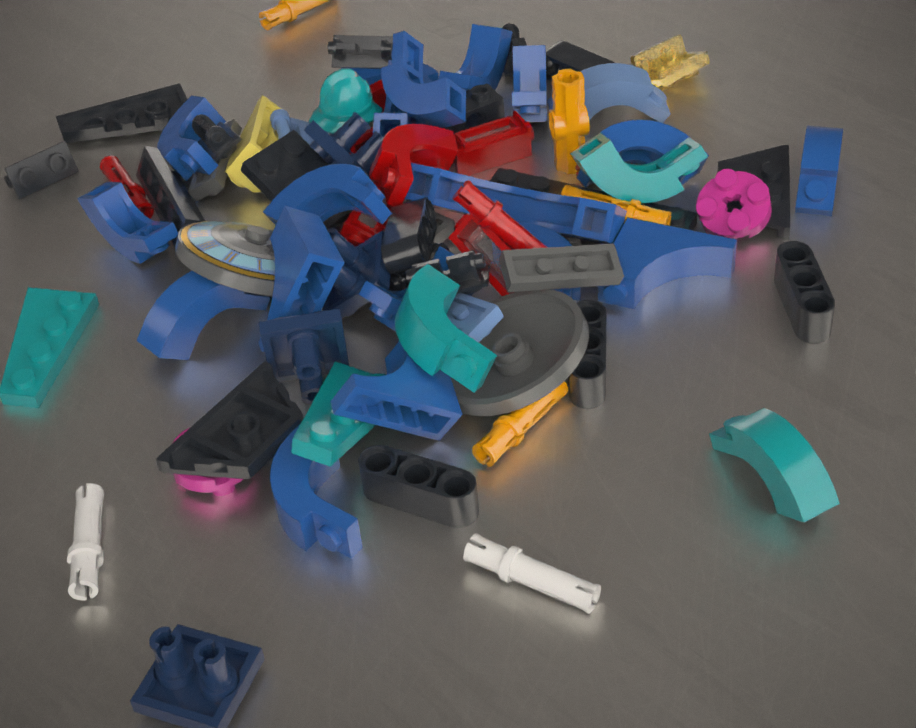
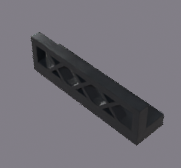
M144 146L136 177L160 221L173 222L178 232L188 224L205 221L182 179L175 171L169 169L157 147ZM177 237L171 240L174 247L176 245Z

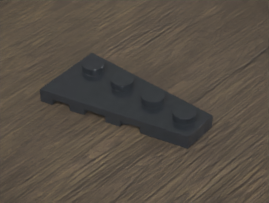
M178 83L56 116L63 140L66 143L164 130L172 116L187 101V97L181 84Z

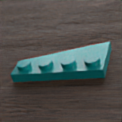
M28 287L0 385V399L3 405L40 408L99 306L96 293Z
M335 361L293 437L291 453L331 467L376 425L334 415L330 401L352 374L363 376H383L386 374H373Z

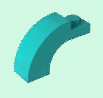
M762 408L747 416L740 415L729 418L723 423L724 427L709 433L713 449L742 458L757 471L772 496L778 514L804 523L840 504L830 476L812 446L791 423L779 414Z

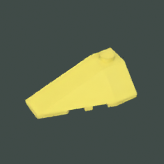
M264 95L259 98L240 136L242 140L236 144L237 148L231 154L225 170L234 184L241 188L246 187L253 193L261 191L241 172L242 163L279 140L277 131L272 128L270 115L273 111L281 108Z

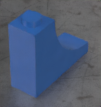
M285 206L270 237L275 258V280L267 320L321 311L345 263L319 215ZM260 337L258 344L261 349V352H264L262 340Z
M627 218L613 243L624 277L620 285L598 286V301L635 309L641 299L649 292L673 280L692 276L731 278L735 270L737 239Z
M400 341L385 358L387 375L363 376L352 374L330 401L334 415L440 441L463 415L451 377L441 370L433 376L428 374L412 360L402 347Z

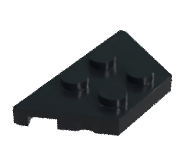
M781 145L718 161L717 173L723 169L747 172L757 176L767 185L770 193L772 213L766 226L777 229L778 238L789 240V145ZM740 201L728 203L727 212H732L733 209L741 210Z
M264 361L156 458L158 469L163 473L251 479L274 457L285 438L301 424L304 419L303 413L297 404L290 400L289 392L283 383L279 384L273 374L271 365Z

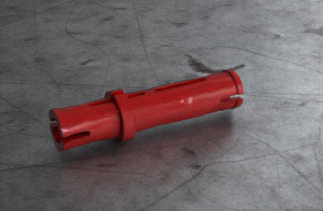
M109 155L104 157L99 166L100 170H102L101 172L109 182L125 184L129 190L127 194L132 202L146 217L151 219L154 215V208L151 207L152 205L146 199V193L142 186L133 181L116 156Z
M470 180L465 181L464 187L461 186L454 194L452 199L478 219L477 224L483 229L489 228L512 249L548 248L502 209V203L498 200L493 202L474 186Z

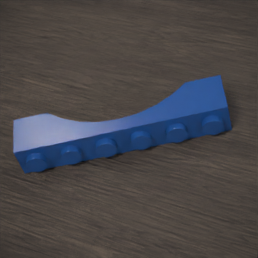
M411 163L414 180L404 199L409 202L428 197L433 208L460 214L470 213L452 199L456 191L461 186L464 187V182L470 180L474 186L493 202L498 200L502 203V209L516 221L540 225L563 236L601 244H613L624 225L627 211L616 204L534 191Z

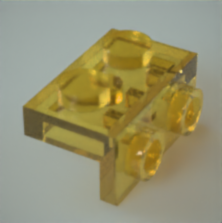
M674 35L630 57L631 64L646 70L652 85L661 91L674 87L675 81L680 78L688 79L698 75V69L710 64L707 51L686 52L682 35Z

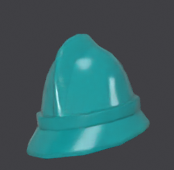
M345 68L333 72L325 79L320 90L319 106L313 111L309 123L314 120L324 131L334 134L354 112L370 124L374 121V113H381L383 109L372 100V93L367 80H363L356 71Z

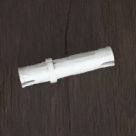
M93 483L86 484V497H84L85 488L83 485L79 486L76 490L73 545L68 549L67 562L70 563L71 567L68 593L72 598L83 601L87 600L88 586H90L89 596L91 599L98 594V571L104 561V551L101 550L100 546L104 490L101 486Z
M473 534L470 538V541L474 542L475 545L467 543L463 555L464 561L474 563L497 573L499 579L506 583L516 581L584 610L588 614L594 610V605L591 602L595 604L598 602L601 592L599 584H593L523 554V549L513 545L507 548L485 539L479 534Z

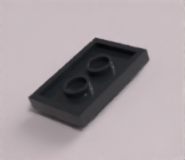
M292 130L244 161L241 172L272 202L293 181L310 171L329 164L295 130ZM352 210L339 212L326 219L323 223L327 231L331 228H336L346 221Z

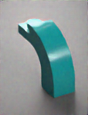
M602 133L597 134L570 153L582 172L604 192L620 200L631 201L635 199L641 201V203L665 200L685 190L678 177L693 173L699 168L700 162L708 157L703 147L689 137L651 163L643 165L629 164L623 161L611 140Z
M427 264L411 278L395 316L396 334L407 354L428 374L433 376L441 370L475 393L483 385L497 355L462 332L449 320L447 313L460 285Z

